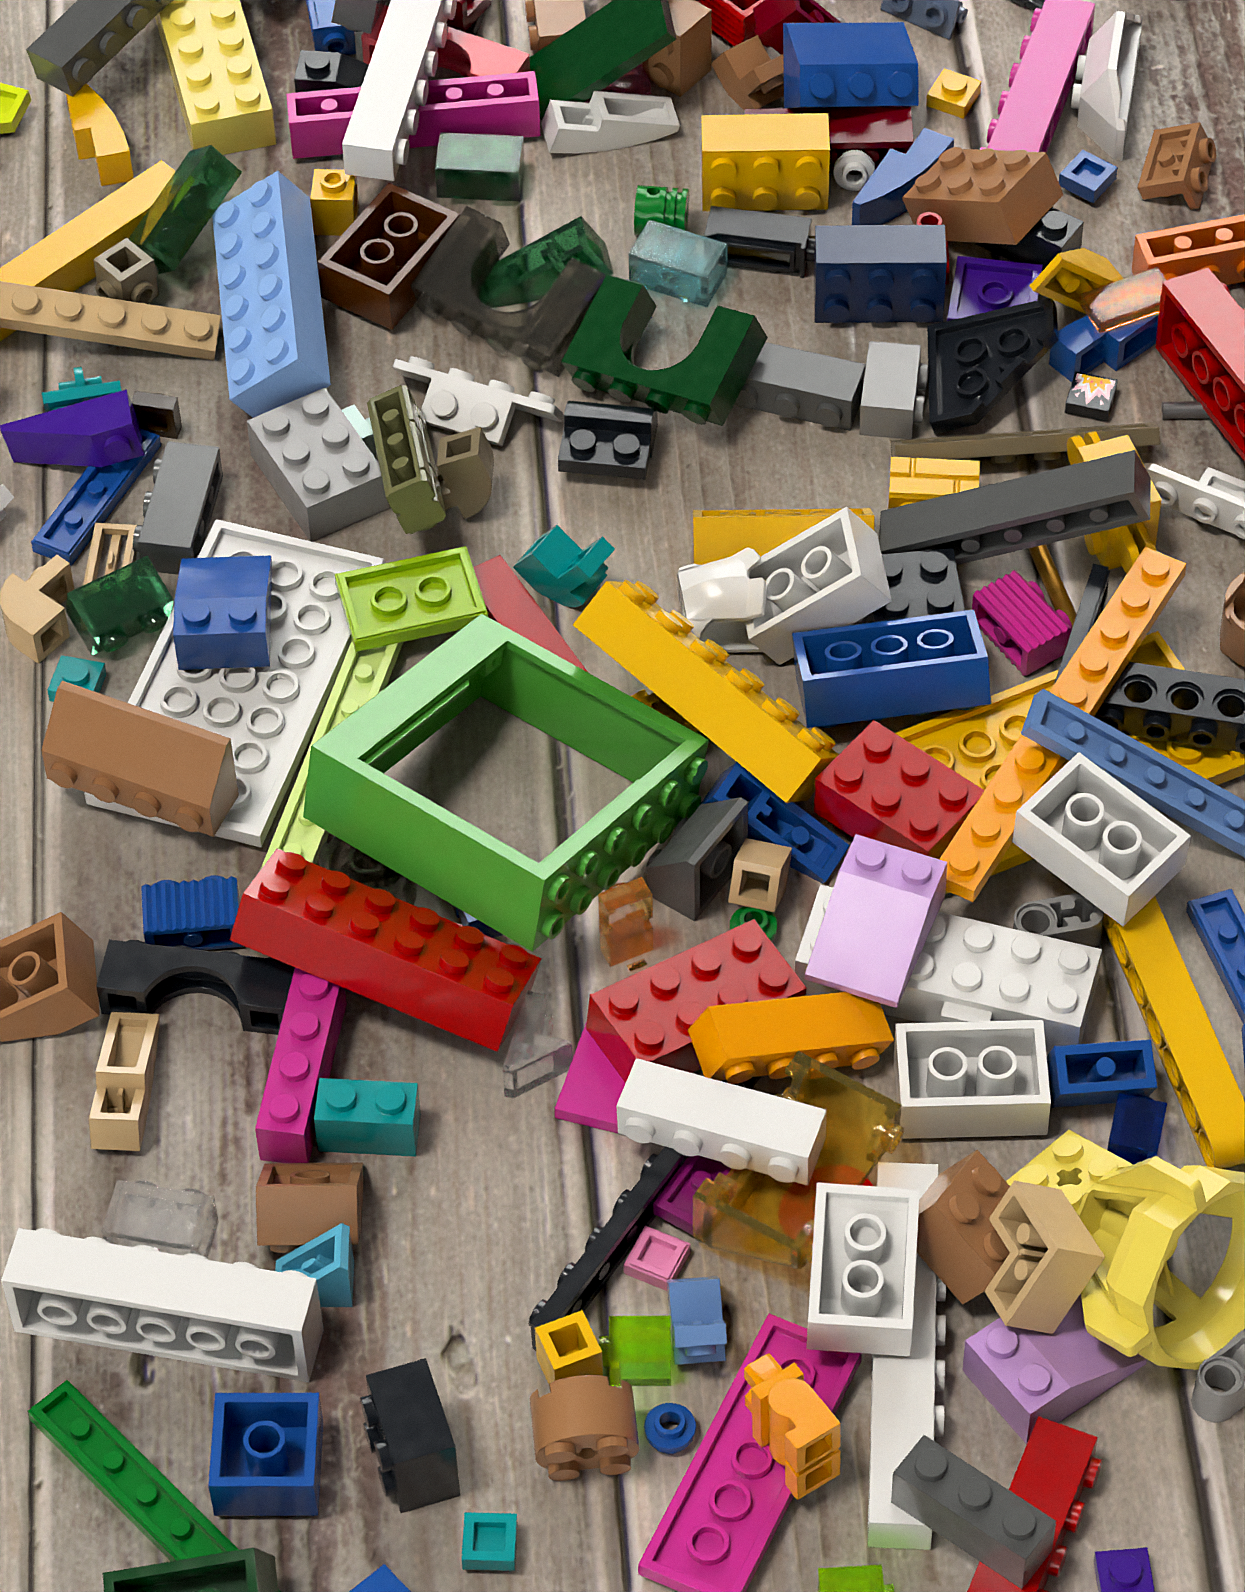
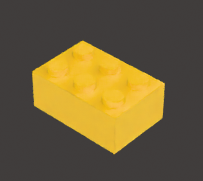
M828 113L701 115L702 211H710L711 206L750 211L828 209L830 164Z

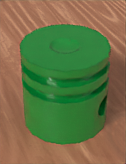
M638 185L634 209V235L665 237V234L669 233V238H675L676 234H679L681 239H686L689 218V189L683 188L682 192H679V188H672V192H670L668 187Z

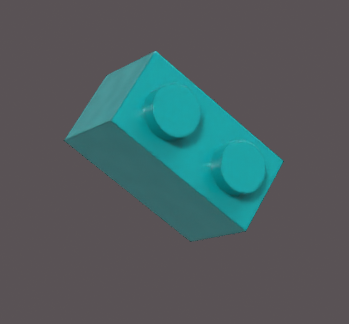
M319 1078L314 1115L318 1152L416 1157L421 1119L418 1083Z

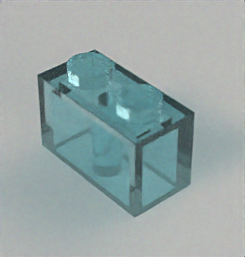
M648 220L628 254L629 281L643 284L646 290H652L706 308L727 274V243L652 220Z

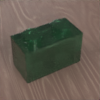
M440 132L435 164L437 198L520 202L525 167L523 136Z
M145 556L68 592L66 613L91 656L103 650L107 653L116 651L123 647L129 638L143 631L149 634L163 628L172 612L174 599L149 557Z

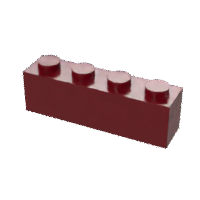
M911 106L745 109V115L828 113L830 140L829 173H834L835 162L843 153L849 150L865 152L873 160L876 169L890 148L906 154L914 143ZM852 170L848 173H856L860 171Z

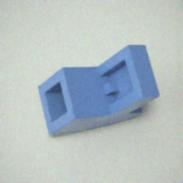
M718 1276L667 1280L674 1364L726 1361L725 1344H727L726 1323L723 1321L720 1278Z

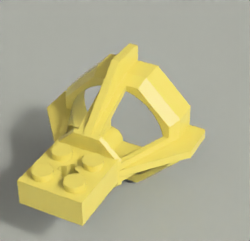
M1067 1130L1006 1181L1010 1186L1016 1180L1061 1189L1104 1254V1260L1081 1292L1087 1333L1128 1357L1139 1354L1158 1366L1198 1370L1204 1360L1226 1346L1234 1336L1245 1329V1173L1202 1165L1183 1166L1179 1169L1157 1156L1131 1164L1077 1133ZM1200 1213L1232 1218L1230 1242L1222 1266L1208 1290L1199 1298L1169 1271L1167 1260L1173 1255L1181 1234ZM1153 1304L1173 1321L1166 1325L1154 1327Z

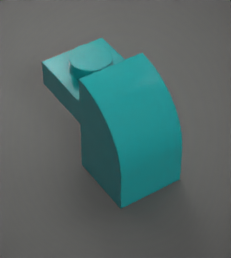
M556 525L540 536L516 562L513 568L541 595L566 607H578L584 604L608 576L605 572L609 567L604 562L615 548L602 536L582 550Z

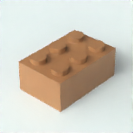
M953 147L944 151L939 156V160L925 174L916 179L915 185L902 199L914 225H916L917 218L922 213L934 212L942 218V225H945L946 241L1017 245L1064 194L1046 152H1028L1023 149L1001 151L992 148L975 150Z

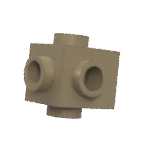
M127 237L93 259L97 279L95 289L98 296L149 304L154 298L159 296L156 278L158 270L154 260Z

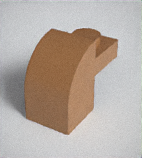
M758 35L724 51L711 63L727 94L743 110L759 109L784 96L783 54L771 60Z

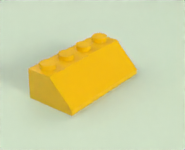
M843 508L693 510L694 564L703 565L731 557L747 547L755 550L761 557ZM849 508L874 530V514L871 508Z

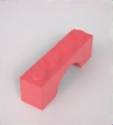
M384 5L371 34L364 32L361 35L363 62L369 64L389 6ZM448 26L446 44L444 48L438 47L437 67L451 69L464 77L530 72L529 53Z

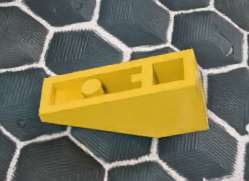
M1086 248L1058 253L1030 285L1034 292L1087 315L1124 303L1134 292L1107 258Z

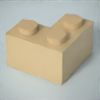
M1014 1180L989 1218L1010 1253L985 1289V1293L1005 1326L1053 1334L1105 1256L1061 1189Z

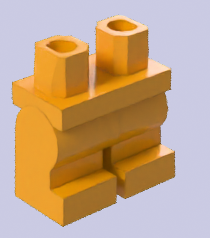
M769 1353L744 1368V1378L752 1388L745 1395V1406L752 1413L753 1438L761 1448L769 1444V1451L773 1459L785 1466V1485L796 1500H799L840 1475L839 1448L841 1423L815 1391L804 1382V1373L796 1363L782 1369Z

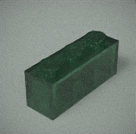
M212 145L189 151L129 237L131 242L154 260L158 274L172 272L176 269L242 173Z

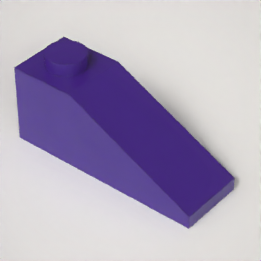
M127 389L0 425V431L15 463L104 467L144 455L139 420Z

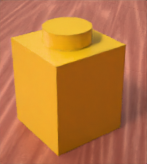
M583 1310L535 1328L536 1356L548 1384L559 1379L574 1376H603L602 1350Z

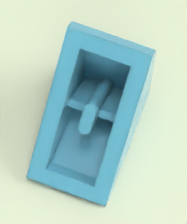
M341 1223L277 1259L275 1271L294 1270L308 1277L316 1278L320 1307H353L354 1257L350 1226Z

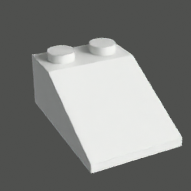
M817 1183L806 1349L910 1356L913 1331L920 1189Z

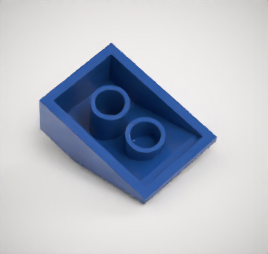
M271 555L181 558L174 599L173 639L178 670L270 667Z

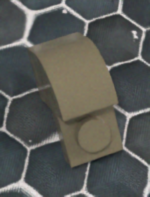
M481 427L440 438L437 458L438 470L436 471L445 511L458 506L464 519L471 517L484 508L491 496L494 468L493 450Z

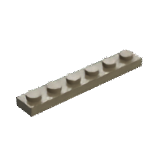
M1150 422L890 440L891 457L973 461L974 457L990 456L991 463H1011L1017 461V454L1034 453V460H1055L1061 458V451H1067L1068 438L1079 435L1084 439V435L1092 431L1097 432L1101 441L1128 435L1137 453L1142 454L1148 452V445H1160L1159 426Z

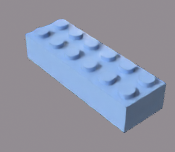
M276 171L212 211L229 399L252 418L331 385L310 197L279 171Z

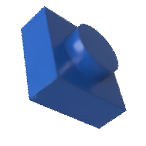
M1082 149L1059 173L1060 187L1094 203L1117 179L1118 167Z

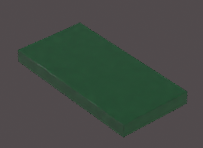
M612 0L530 57V72L535 71L540 120H543L550 100L585 102L592 97L594 91H601L674 42L676 34L668 0Z

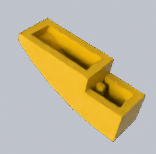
M87 83L73 97L66 94L79 160L95 157L101 186L129 182L134 179L130 150L125 134L116 116L105 101Z

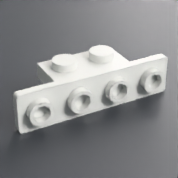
M410 356L409 362L395 359L393 368L399 374L430 384L421 409L427 425L454 433L481 427L489 443L503 447L515 409L562 422L564 413L554 405L555 399L550 396L530 391L529 397L513 393L515 389L513 386L497 380H490L487 386L474 382V375L455 368H450L448 374L433 370L435 364L418 357Z
M1156 464L1150 465L1147 472L1162 499V507H1168L1193 517L1202 523L1213 525L1245 539V481L1207 467L1198 482Z

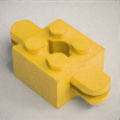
M1092 431L1086 433L1084 439L1077 435L1068 438L1067 454L1071 465L1131 450L1136 451L1128 435L1101 441L1097 432ZM1152 480L1150 520L1084 535L1085 544L1090 555H1096L1100 564L1109 567V570L1122 566L1127 575L1144 547L1157 551L1156 540L1162 499Z

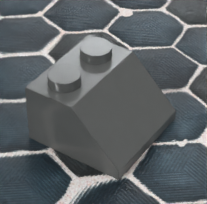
M740 797L701 804L690 818H683L676 826L670 842L663 850L657 849L647 862L645 873L648 878V896L696 921L732 877L734 859L745 839L748 838V801Z

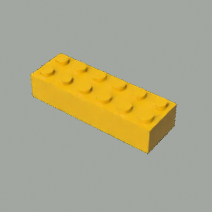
M624 580V582L606 581L573 623V626L786 803L807 801L815 792V778L839 755L832 749L836 744L835 741L817 727H813L811 731L797 720L800 715L799 711L780 697L776 701L771 699L761 690L765 684L752 672L745 668H742L739 672L726 661L729 654L717 643L710 639L703 642L691 632L694 625L686 617L675 610L668 613L656 603L659 596L647 585L640 581H637L635 584L628 580Z

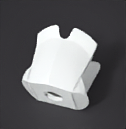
M747 547L735 555L703 565L690 564L682 566L677 573L678 599L683 616L694 625L691 632L703 642L707 639L714 641L727 653L763 652L748 640L745 625L747 620L764 616L766 603V581L762 577L753 579L749 577L750 570L761 561L760 555L755 550Z

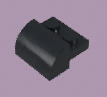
M568 400L564 411V430L558 456V471L646 480L649 459L653 455L658 426L657 409Z

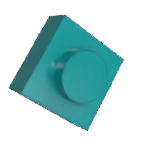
M61 655L47 689L49 701L54 702L57 688L61 681L100 693L107 675L105 663Z
M464 1512L462 1569L515 1571L517 1513Z

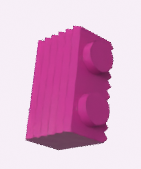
M1013 570L1010 574H1005L1002 579L998 578L995 583L991 582L988 587L983 586L980 591H975L972 599V610L975 611L979 628L983 630L984 635H988L990 641L994 642L995 647H999L1000 652L1004 653L1012 664H1015L1017 670H1020L1023 676L1029 675L1064 655L1072 631L1071 621L1062 610L1058 609L1055 611L1045 601L1044 594L1036 582L1032 580L1027 582L1016 570Z

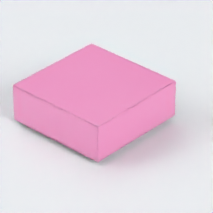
M645 1225L624 1263V1274L667 1291V1280L677 1279L691 1253V1243Z

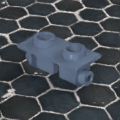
M882 0L880 8L885 12L949 40L952 38L955 23L962 24L968 14V9L964 8L963 3L959 0Z

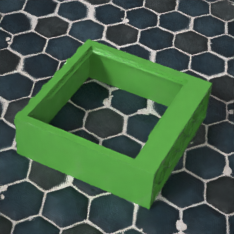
M480 614L311 745L303 818L533 952L548 938L554 939L561 932L564 924L574 915L583 914L598 894L603 890L609 891L616 884L620 875L629 867L638 866L653 846L657 843H664L683 818H690L701 803V796L698 793L701 780L708 768V761L705 760L709 739L500 623ZM479 697H483L633 783L538 863L384 773Z

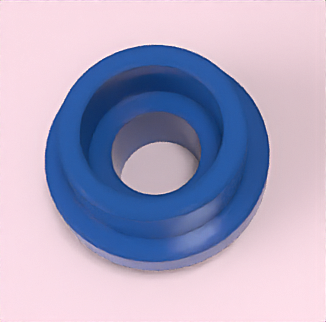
M660 1404L654 1407L645 1418V1437L651 1446L662 1453H678L685 1449L694 1439L696 1433L694 1416L686 1407L680 1404ZM675 1422L679 1426L673 1430H667L661 1424Z

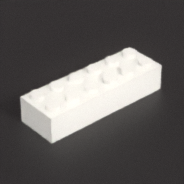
M824 885L819 886L795 959V973L807 988L805 996L843 992L805 980V972L833 891V887ZM938 912L898 1007L894 1008L882 1003L880 1004L884 1015L918 1023L940 1022L945 1001L992 1012V1021L1043 1020L1046 1053H1049L1054 1046L1081 1044L1098 984L1102 949Z
M18 1228L1 1279L14 1332L303 1382L310 1381L324 1330L317 1279L308 1277L301 1272L294 1270L284 1272L264 1270L247 1262L229 1264L211 1261L204 1256L193 1253L183 1256L164 1253L146 1245L129 1247L111 1244L99 1237L75 1238L60 1235L58 1232L46 1228H40L35 1231Z

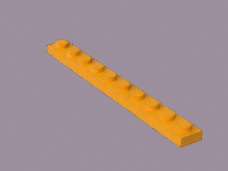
M1144 547L1050 690V693L1094 716L1181 583L1186 573L1187 563ZM1021 734L939 859L947 862L946 891L968 901H975L1012 844L1016 811L1059 771L1066 760L1065 758Z

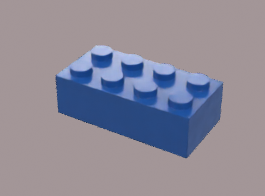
M974 610L792 633L796 681L807 728H832L842 723L872 722L873 720L878 722L888 717L904 715L924 716L935 711L950 709L970 710L977 706L991 704L988 655Z

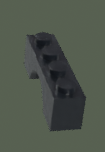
M109 939L96 988L102 1014L111 1015V1012L153 1014L161 1005L175 997L191 993H204L221 998L230 1004L240 1018L243 1031L278 1035L295 967L272 957L245 956L233 951L211 952L194 950L183 945L169 947L146 944L139 940L118 941Z

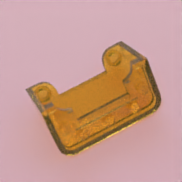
M798 1051L785 1068V1074L792 1077L791 1086L787 1087L782 1095L777 1093L775 1096L826 1109V1139L809 1184L780 1182L768 1174L746 1168H732L727 1176L719 1172L714 1181L706 1177L693 1195V1238L713 1249L801 1269L807 1263L812 1265L817 1183L862 1186L884 1153L892 1154L896 1150L903 1137L904 1127L899 1125L902 1104Z

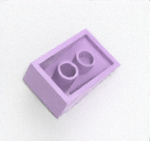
M855 834L839 870L805 972V980L897 1008L944 900L947 862Z
M1080 1294L1053 1334L1005 1326L1001 1317L965 1340L962 1371L1027 1444L1038 1416L1057 1423L1061 1422L1146 1365L1147 1359L1139 1354L1128 1357L1087 1333Z

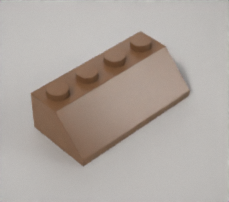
M61 681L57 688L41 750L47 779L52 780L60 787H72L92 794L103 802H115L135 809L143 816L158 817L175 823L186 831H198L214 837L239 796L231 738Z

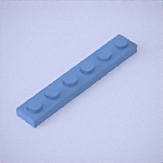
M1045 689L1040 690L1034 695L1021 732L1023 736L1069 761L1080 752L1155 809L1245 858V800Z

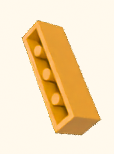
M846 992L708 1006L688 1029L704 1077L718 1081L727 1080V1083L730 1084L742 1083L752 1077L769 1075L770 1079H781L794 1072L808 1070L812 1074H823L836 1067L852 1066L855 1070L865 1069L876 1064L880 1060V1054L894 1041L881 1004Z

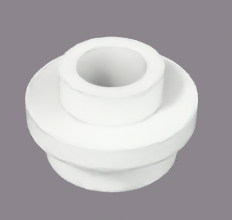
M849 150L843 153L834 164L835 181L839 186L850 191L861 190L875 171L873 160L860 150ZM852 170L860 171L861 174L851 175L848 174V172Z

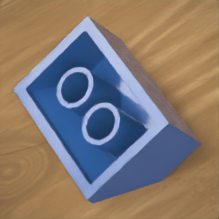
M904 22L783 24L784 108L919 106L918 61Z

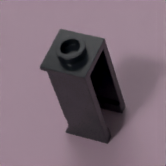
M711 206L704 233V266L715 263L796 272L800 273V278H804L808 261L814 262L815 236H811L812 218Z

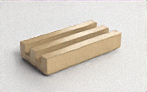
M95 523L82 588L83 601H92L93 596L101 598V602H110L111 597L118 598L119 603H128L137 552L133 550V535L137 525ZM105 534H110L112 538L103 584H96ZM123 535H128L119 585H113Z

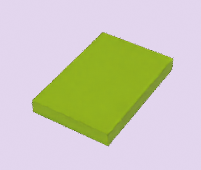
M466 546L334 574L336 588L355 652L461 630L480 614L488 617Z

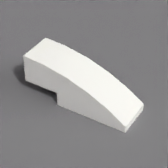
M594 91L589 103L550 100L541 126L549 153L577 154L603 152L650 142L678 132L680 124L671 97Z

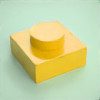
M944 68L927 93L926 106L964 119L981 93V81Z

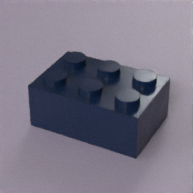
M945 225L815 226V323L943 322L947 268Z

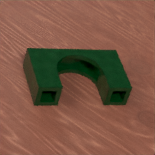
M606 274L561 361L571 375L572 383L587 392H594L595 389L608 392L617 400L625 403H631L632 400L645 403L648 407L657 409L659 413L667 414L669 411L680 413L696 424L705 425L706 422L723 426L768 338L755 315L717 305L698 344L685 359L664 369H643L634 365V354L638 342L657 306L643 284Z

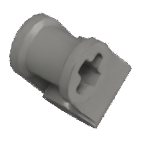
M1245 1329L1240 1331L1226 1346L1204 1360L1199 1366L1191 1403L1196 1414L1206 1421H1226L1245 1407ZM1210 1387H1219L1222 1388L1225 1392H1218L1211 1389Z

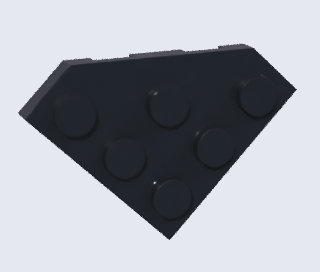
M1045 298L927 326L929 423L934 434L977 425L1058 341L1057 307L1053 299Z

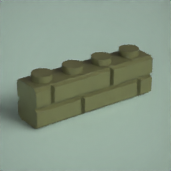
M399 385L370 398L367 406L386 499L394 514L397 515V519L405 534H413L436 526L438 522L444 520L446 511L440 484L437 479L438 475L426 421L419 407L415 404V400L407 385Z

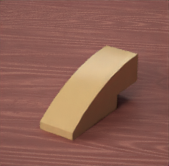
M111 1012L95 1072L97 1088L89 1115L91 1149L140 1151L154 1078L160 1025L159 1014Z

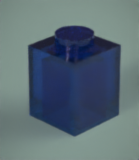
M1118 1093L1107 1150L1131 1164H1136L1155 1156L1158 1157L1167 1103L1156 1101L1145 1095L1130 1096Z

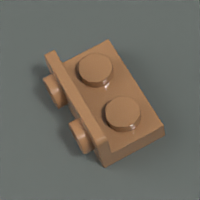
M1200 122L1154 130L1137 187L1143 200L1182 194L1190 210L1200 208L1203 194L1208 189V176L1211 165L1216 160L1215 143L1212 138L1207 137Z

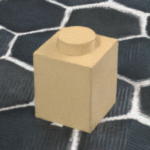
M746 838L734 859L728 903L775 912L786 891L792 847Z

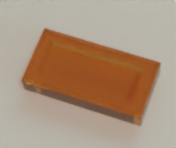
M1156 267L1080 294V306L1099 333L1159 313L1162 281H1165L1166 278Z

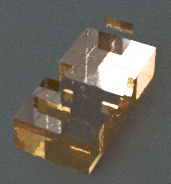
M640 877L627 883H617L607 889V891L599 893L600 950L609 966L612 967L652 951L653 926L649 919L653 918L652 893L644 879ZM641 959L627 965V968L631 972L648 964L645 959Z

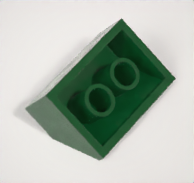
M255 1547L103 1573L104 1592H278L275 1556Z

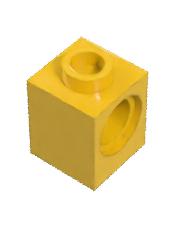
M314 169L310 198L314 235L341 236L357 219L360 206L357 176L347 175L345 170Z

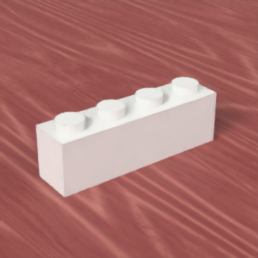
M637 1058L616 1106L618 1133L626 1135L635 1142H651L670 1147L686 1156L699 1155L720 1161L733 1169L746 1168L768 1174L775 1180L785 1183L809 1184L826 1139V1109Z

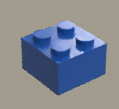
M215 1393L208 1484L214 1516L319 1515L324 1424L319 1393Z

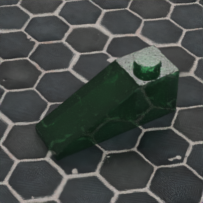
M580 216L473 274L479 305L483 310L578 294L604 280L606 274L613 275L614 273L606 243Z

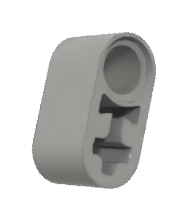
M1080 893L1024 903L1016 910L1013 929L1029 933L1037 932L1038 935L1098 948L1101 941L1104 912Z

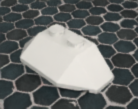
M1116 11L1089 39L1087 56H1078L1076 80L1083 81L1082 84L1074 83L1071 108L1079 109L1077 126L1113 160L1118 161L1123 159L1143 20L1141 15Z

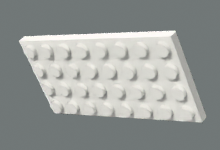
M216 519L197 558L272 556L270 667L178 670L173 639V607L128 703L231 738L239 796L215 836L262 847L335 684L352 641L336 588L334 574L384 564L385 562L384 558ZM84 793L86 804L179 827L175 823L158 817H146L135 809L115 802L106 803L97 799L92 794Z

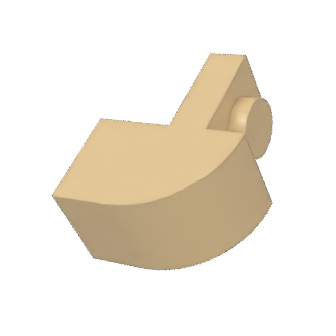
M55 555L44 566L34 570L27 581L12 573L5 580L0 591V605L9 641L16 649L38 664L70 637L65 608L60 604L75 592L70 563L59 555Z

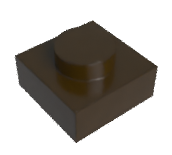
M135 391L131 402L139 420L140 428L157 434L160 437L177 439L182 428L178 397Z

